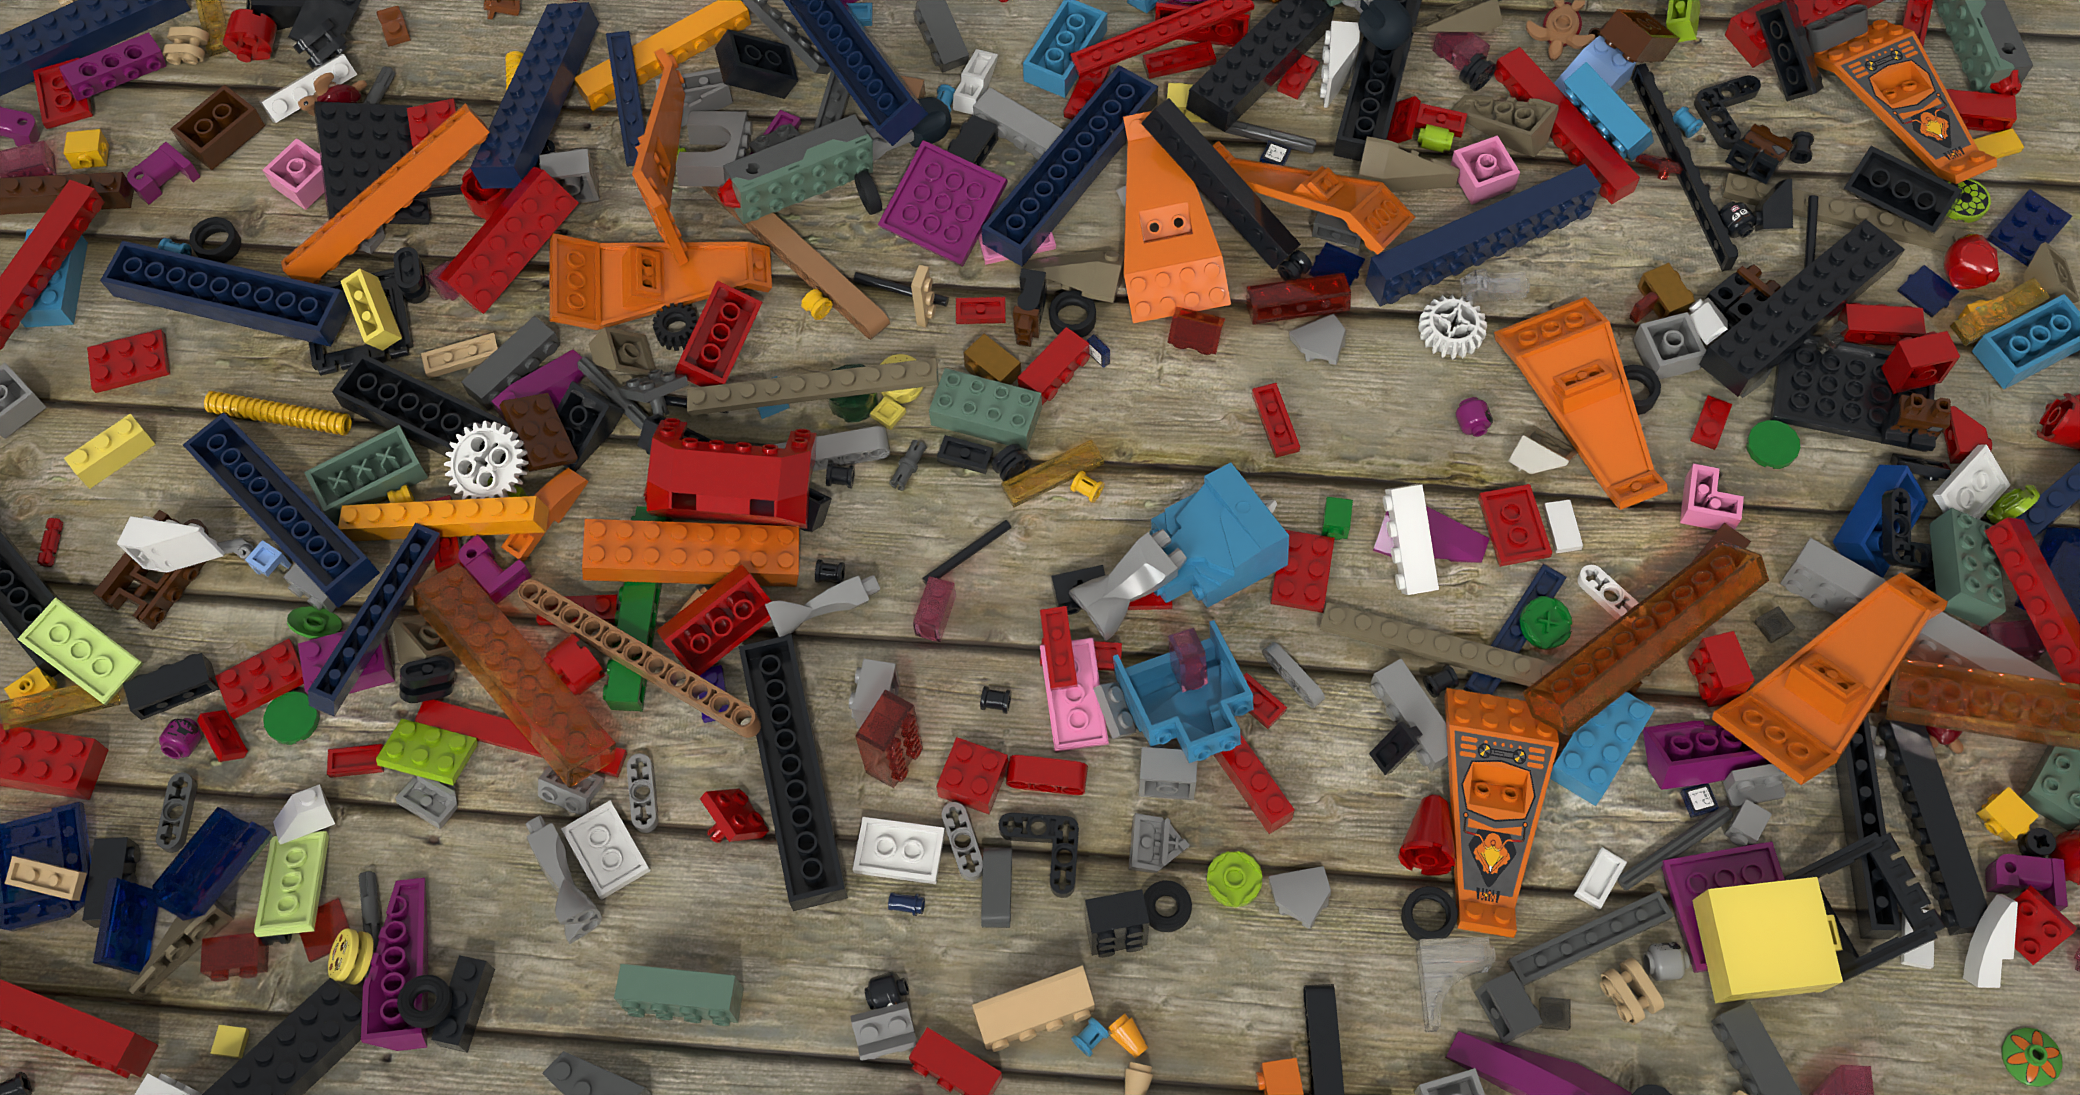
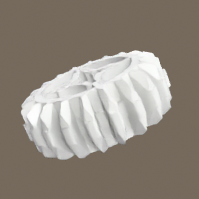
M1453 294L1449 299H1446L1443 295L1439 301L1433 299L1431 304L1424 308L1419 319L1418 329L1421 332V340H1425V347H1433V354L1438 351L1441 352L1442 358L1449 354L1452 360L1456 358L1457 354L1462 359L1466 356V353L1472 355L1475 349H1479L1486 336L1487 322H1485V314L1480 313V306L1473 307L1472 300L1465 302L1463 296L1455 299ZM1453 322H1455L1453 331H1450Z

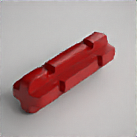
M58 518L47 519L45 526L47 530L44 531L40 551L42 552L38 554L37 563L40 566L52 567L54 564L55 556L53 554L57 552L61 535L58 532L60 533L63 527V522Z

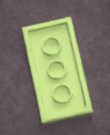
M57 598L45 608L18 638L19 641L104 705H107L123 687V683L129 681L143 665L136 657Z
M327 831L313 832L281 845L278 842L277 836L271 837L254 933L257 937L314 931L329 842Z

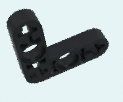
M1751 75L1743 76L1698 92L1694 101L1695 109L1719 147L1730 150L1741 138V132L1726 107L1755 98L1761 88L1760 80L1757 77ZM1729 91L1733 94V97L1727 98L1721 92ZM1719 116L1723 119V122L1717 123L1711 117Z
M1902 488L1887 490L1882 496V542L1885 561L1892 566L1934 571L1932 544L1911 542V503L1908 492ZM1895 520L1899 523L1900 526L1899 533H1897L1893 527V523ZM1916 549L1921 554L1920 563L1915 558ZM1896 552H1904V556H1900Z
M1004 814L998 823L999 833L1004 839L1010 841L1053 843L1050 888L1057 897H1069L1074 892L1076 883L1079 838L1077 821L1072 817L1060 815ZM1009 821H1014L1015 826L1023 827V821H1027V834H1023V828H1014L1013 832H1008L1007 827L1004 826H1007ZM1043 822L1047 827L1046 831L1041 835L1032 833L1031 826L1033 823ZM1064 824H1068L1070 829L1074 830L1069 831L1068 843H1063V831L1059 830L1064 828ZM1062 850H1067L1071 852L1073 857L1069 863L1063 864L1057 860V854ZM1061 870L1066 871V883L1070 884L1065 886V890H1060L1059 885L1055 884L1060 882Z

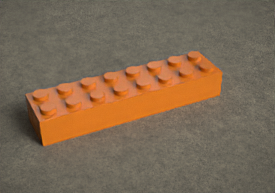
M585 519L582 559L583 580L716 584L742 564L759 586L797 587L799 576V526Z

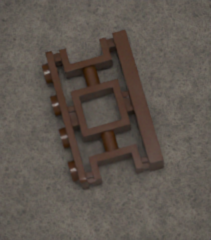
M158 510L153 517L157 521L165 522L166 520H172L179 523L161 510ZM125 552L93 594L104 604L116 610H119L126 600L135 604L138 608L132 616L138 622L145 624L153 630L164 620L166 613L181 598L183 591L190 582L196 579L200 569L207 561L167 572L158 583H155L145 577L149 570L143 569ZM135 580L140 583V586L131 594L126 590ZM151 589L157 592V594L148 604L142 599Z

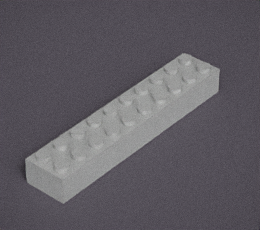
M1810 538L1791 564L1780 584L1786 587L1789 592L1804 597L1815 607L1823 608L1839 619L1887 580ZM1944 612L1927 621L1906 654L1912 662L1925 666L1937 676L1942 672L1950 674L1953 683L1958 685L1961 690L1974 694L1984 700L1987 705L2002 710L2015 721L2026 725L2032 723L2052 705L2063 684V680Z

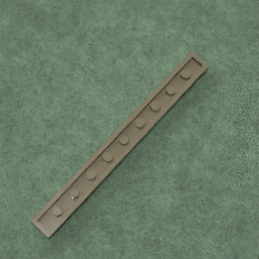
M1728 173L1722 198L1756 206L1776 184L1769 182L1764 184L1757 179ZM1792 188L1793 215L1807 218L1808 197L1816 195L1819 197L1817 221L1854 229L1863 220L1867 219L1893 240L1946 252L1958 238L1967 234H1974V232L1942 225L1933 234L1888 211Z
M936 358L689 388L687 389V412L690 416L935 386L939 385L938 362Z
M1328 602L1320 625V630L1577 700L1585 701L1587 698L1592 673Z

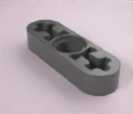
M183 772L173 775L168 782L156 834L157 845L169 853L177 852L185 845L198 788L196 780ZM185 781L188 784V786L183 787L181 791L177 789L178 786L183 785ZM177 806H183L182 815L177 819H171L170 813L172 809ZM172 834L176 836L175 840H171L170 843L166 842V838H171Z

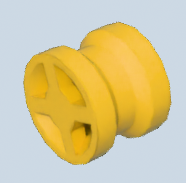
M818 289L808 292L801 302V307L805 311H810L811 316L815 320L823 319L830 312L833 305L832 301L824 298L822 292Z
M407 484L401 486L400 490H390L387 492L390 503L416 502Z

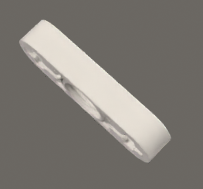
M1596 565L1584 566L1578 575L1577 581L1579 586L1620 624L1628 628L1638 626L1645 614L1643 606L1600 567ZM1594 575L1596 577L1595 580H1586L1587 576ZM1604 583L1600 591L1596 590L1598 586L1600 587L1601 584ZM1608 590L1615 592L1618 600L1614 602L1606 600L1604 592ZM1624 601L1625 604L1618 609L1617 607ZM1634 611L1636 613L1635 616L1630 618L1626 616L1627 612Z

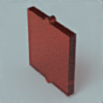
M339 898L318 906L314 931L299 933L308 960L311 963L329 955L338 934L346 928L350 929Z

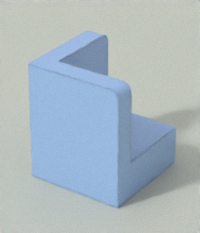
M263 540L245 559L257 574L260 575L262 573L267 577L270 576L279 564L287 569L292 565L282 552Z

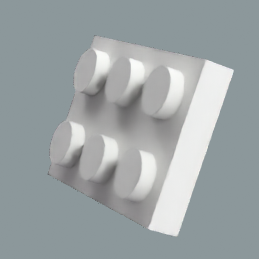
M1977 445L1932 495L1943 513L1950 508H1954L1980 519L2007 490L2010 483L1988 446Z
M611 800L561 828L601 900L650 872L648 865Z
M863 817L853 873L936 884L945 828Z

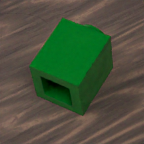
M1335 497L1326 498L1321 536L1332 537L1335 540L1348 538L1353 500Z

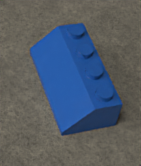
M1879 465L1833 540V544L1842 556L1882 578L1890 567L1883 557L1882 496L1884 492L1896 488H1902L1908 492L1911 503V530L1928 503L1925 494L1907 465ZM1895 520L1893 523L1894 530L1897 533H1899L1900 526L1899 523Z

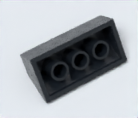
M1783 0L1756 11L1786 101L1813 95L1824 88L1822 76L1817 69L1814 53L1809 46L1806 30L1802 26L1798 14L1799 10L1794 0Z
M1870 146L1844 187V190L1933 234L1947 220L1962 197V189L1873 146Z

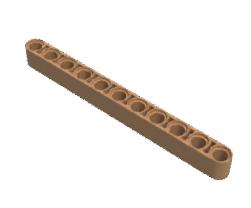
M701 186L765 246H769L770 250L811 288L820 290L824 298L830 299L833 303L832 307L865 337L871 340L890 325L887 315L776 214L770 213L760 217L758 220L743 224L733 208L726 207L721 203L717 193L719 187Z
M528 579L520 584L518 595L532 612L569 634L573 633L584 643L742 737L751 738L759 733L761 729L760 719L749 705L537 580ZM537 593L535 597L530 598L533 594ZM558 605L556 609L551 610L553 606ZM579 617L576 622L571 623L574 618ZM600 629L597 634L592 635L595 630ZM621 642L618 647L612 648L615 643ZM642 654L640 659L633 661L635 656ZM664 667L661 672L654 673L657 668ZM686 679L682 685L676 686L679 680ZM708 692L704 698L697 699L699 694ZM729 705L726 711L719 712L722 706ZM752 718L748 724L741 725L744 719Z

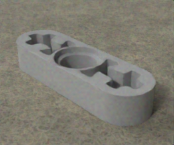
M1272 642L1262 650L1266 661L1307 705L1315 708L1325 700V696L1319 686L1279 644Z
M635 754L627 762L631 821L639 832L649 833L657 827L659 821L654 766L647 755ZM640 762L647 766L642 768L644 779H640L637 770L634 769L638 767ZM648 787L650 794L647 798L640 800L635 797L637 789ZM641 807H646V813L651 817L647 819V824L645 825L639 821L643 818Z
M958 802L948 803L942 810V820L960 875L965 880L975 881L983 875V860L966 809ZM954 810L957 814H961L958 816L961 827L957 829L953 819L949 818L951 816L950 812ZM959 835H967L970 837L971 842L966 848H959L955 844V839ZM970 854L972 863L974 865L979 864L975 867V872L970 873L969 869L964 870L967 867L965 855Z

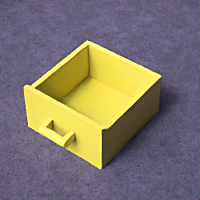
M1817 877L1708 889L1692 900L1715 1003L1817 993L1843 983L1836 951L1843 949L1834 915H1826Z

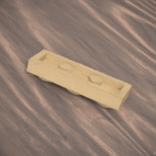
M923 265L918 266L911 288L916 323L918 326L927 327L929 319H933L935 316L936 305L933 304L935 293L931 289L933 278H930L929 267Z
M487 334L421 353L425 374L428 379L484 362L499 348L495 334Z
M12 856L5 884L80 901L87 873Z

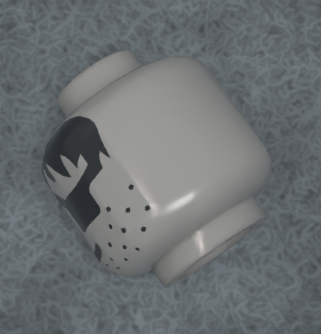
M1676 942L1651 944L1648 951L1644 952L1643 955L1645 971L1648 975L1651 974L1656 981L1681 979L1685 969L1690 966L1687 951H1682L1680 945Z

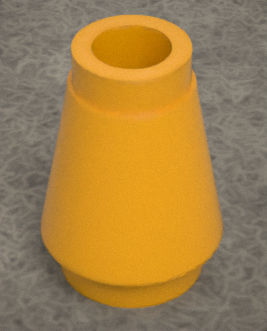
M1126 1013L1108 1027V1030L1112 1033L1110 1036L1132 1054L1134 1058H1137L1149 1048L1133 1018L1129 1019Z

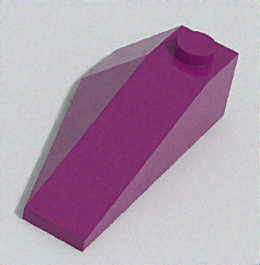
M572 349L508 386L492 400L498 415L505 420L499 406L503 400L545 393L549 394L555 409H557L571 382L580 383L585 376L578 369L577 362L583 357Z
M1426 506L1434 559H1448L1450 562L1482 563L1490 538ZM1386 511L1373 551L1392 557L1391 548H1394L1393 537L1390 538L1387 531V522H1390L1389 511Z

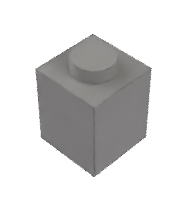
M1746 799L1738 808L1724 835L1729 837L1737 846L1754 845L1761 836L1772 813Z

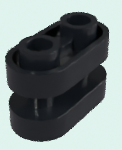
M330 18L322 22L293 46L299 54L306 51L311 58L306 63L312 69L329 61L328 57L334 52L336 55H339L348 48L345 44L348 41L345 35L341 33L336 37L331 31L335 24ZM324 36L329 43L318 51L312 44Z
M400 248L393 257L396 283L409 303H421L429 294L426 268L414 248Z
M435 656L405 663L400 669V698L407 703H420L450 695L454 689V661L446 656Z

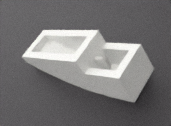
M975 50L961 74V82L953 95V110L974 115L973 105L987 91L997 63L998 54Z
M1997 894L1989 904L1975 929L1969 945L1963 979L1976 987L2000 988L2002 959H2014L2018 902L2003 894Z

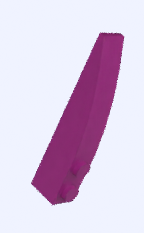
M1688 721L1644 727L1643 729L1648 769L1661 790L1722 781L1726 779L1731 771L1772 764L1719 724L1713 726L1705 725L1704 721Z
M425 878L397 880L387 907V917L384 926L381 927L378 936V946L370 962L368 978H365L363 985L362 1043L403 1051L427 1048L428 1028H416L405 1022L399 1013L397 1000L401 989L408 981L421 975H428V926ZM423 992L416 997L414 1007L417 1010H428V992Z
M1460 1031L1457 1032L1445 1057L1467 1070L1475 1068L1479 1077L1512 1095H1632L1626 1089L1577 1063L1508 1044L1503 1045V1043Z

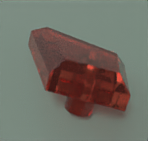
M1642 154L1636 157V162L1659 171L1658 179L1667 180L1669 172L1681 174V166L1672 159L1649 154Z

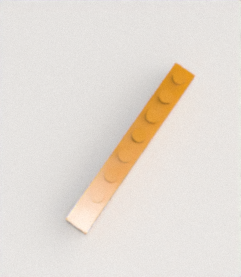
M717 0L632 46L638 86L662 74L654 53L655 51L663 48L668 56L673 55L677 64L683 63L692 56L718 43L728 29L738 32L751 25L748 8L741 0ZM610 59L585 71L574 79L579 94L592 111L616 98Z
M537 496L343 505L341 507L338 528L352 541L405 539L415 523L440 533V537L476 536L477 534L480 536L544 533L547 528L549 508Z

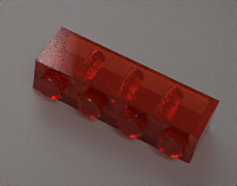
M1344 273L1247 286L1246 306L1252 324L1350 311L1351 289Z

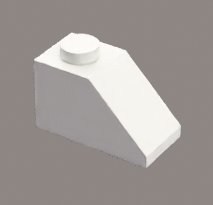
M1706 298L1704 301L1698 299L1688 308L1690 310L1688 314L1695 329L1706 346L1728 329V320L1709 298Z
M320 784L292 794L273 821L280 845L335 824L330 805Z

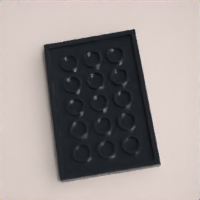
M314 102L328 221L413 149L407 108L413 107L412 105ZM427 198L414 199L408 207H402L395 213V217L387 224L429 225L430 216Z
M1811 336L1776 366L1770 420L1881 443L1882 421L1894 405L1899 403L1900 396H1911L1912 393L1922 394L1926 399L1934 400L1935 384L1893 394L1881 369L1892 351ZM1908 444L1906 445V447H1902V448H1907V449H1912V450L1927 452L1926 450H1919V449L1908 448Z

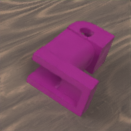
M0 107V136L14 139L18 147L34 150L40 138V132L34 117L27 112Z
M165 142L140 164L134 166L128 172L127 180L138 196L150 205L163 194L159 188L179 171L193 183L201 176L188 159L169 143ZM143 174L141 179H136L138 175Z
M478 534L460 548L459 559L496 604L516 590L520 584L532 577L526 565L520 559L504 571L494 560L495 556L491 549Z
M2003 854L1996 861L1990 863L1985 870L1986 892L2009 894L2016 888L2026 889L2031 885L2036 890L2042 891L2043 897L2058 911L2068 907L2064 859Z

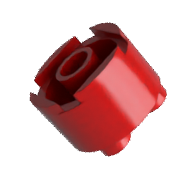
M238 9L233 11L228 19L223 45L237 55V59L242 62L248 63L251 60L270 59L276 38L277 25L270 17L261 13V16L252 14L253 10Z
M471 168L462 177L461 191L470 210L476 216L484 218L486 221L514 190V188L482 189Z
M572 633L546 653V657L542 660L552 672L554 671L558 676H561L558 681L567 692H570L573 696H580L602 679L605 673L601 672L603 670L588 648L586 646L580 647L577 644L580 639Z

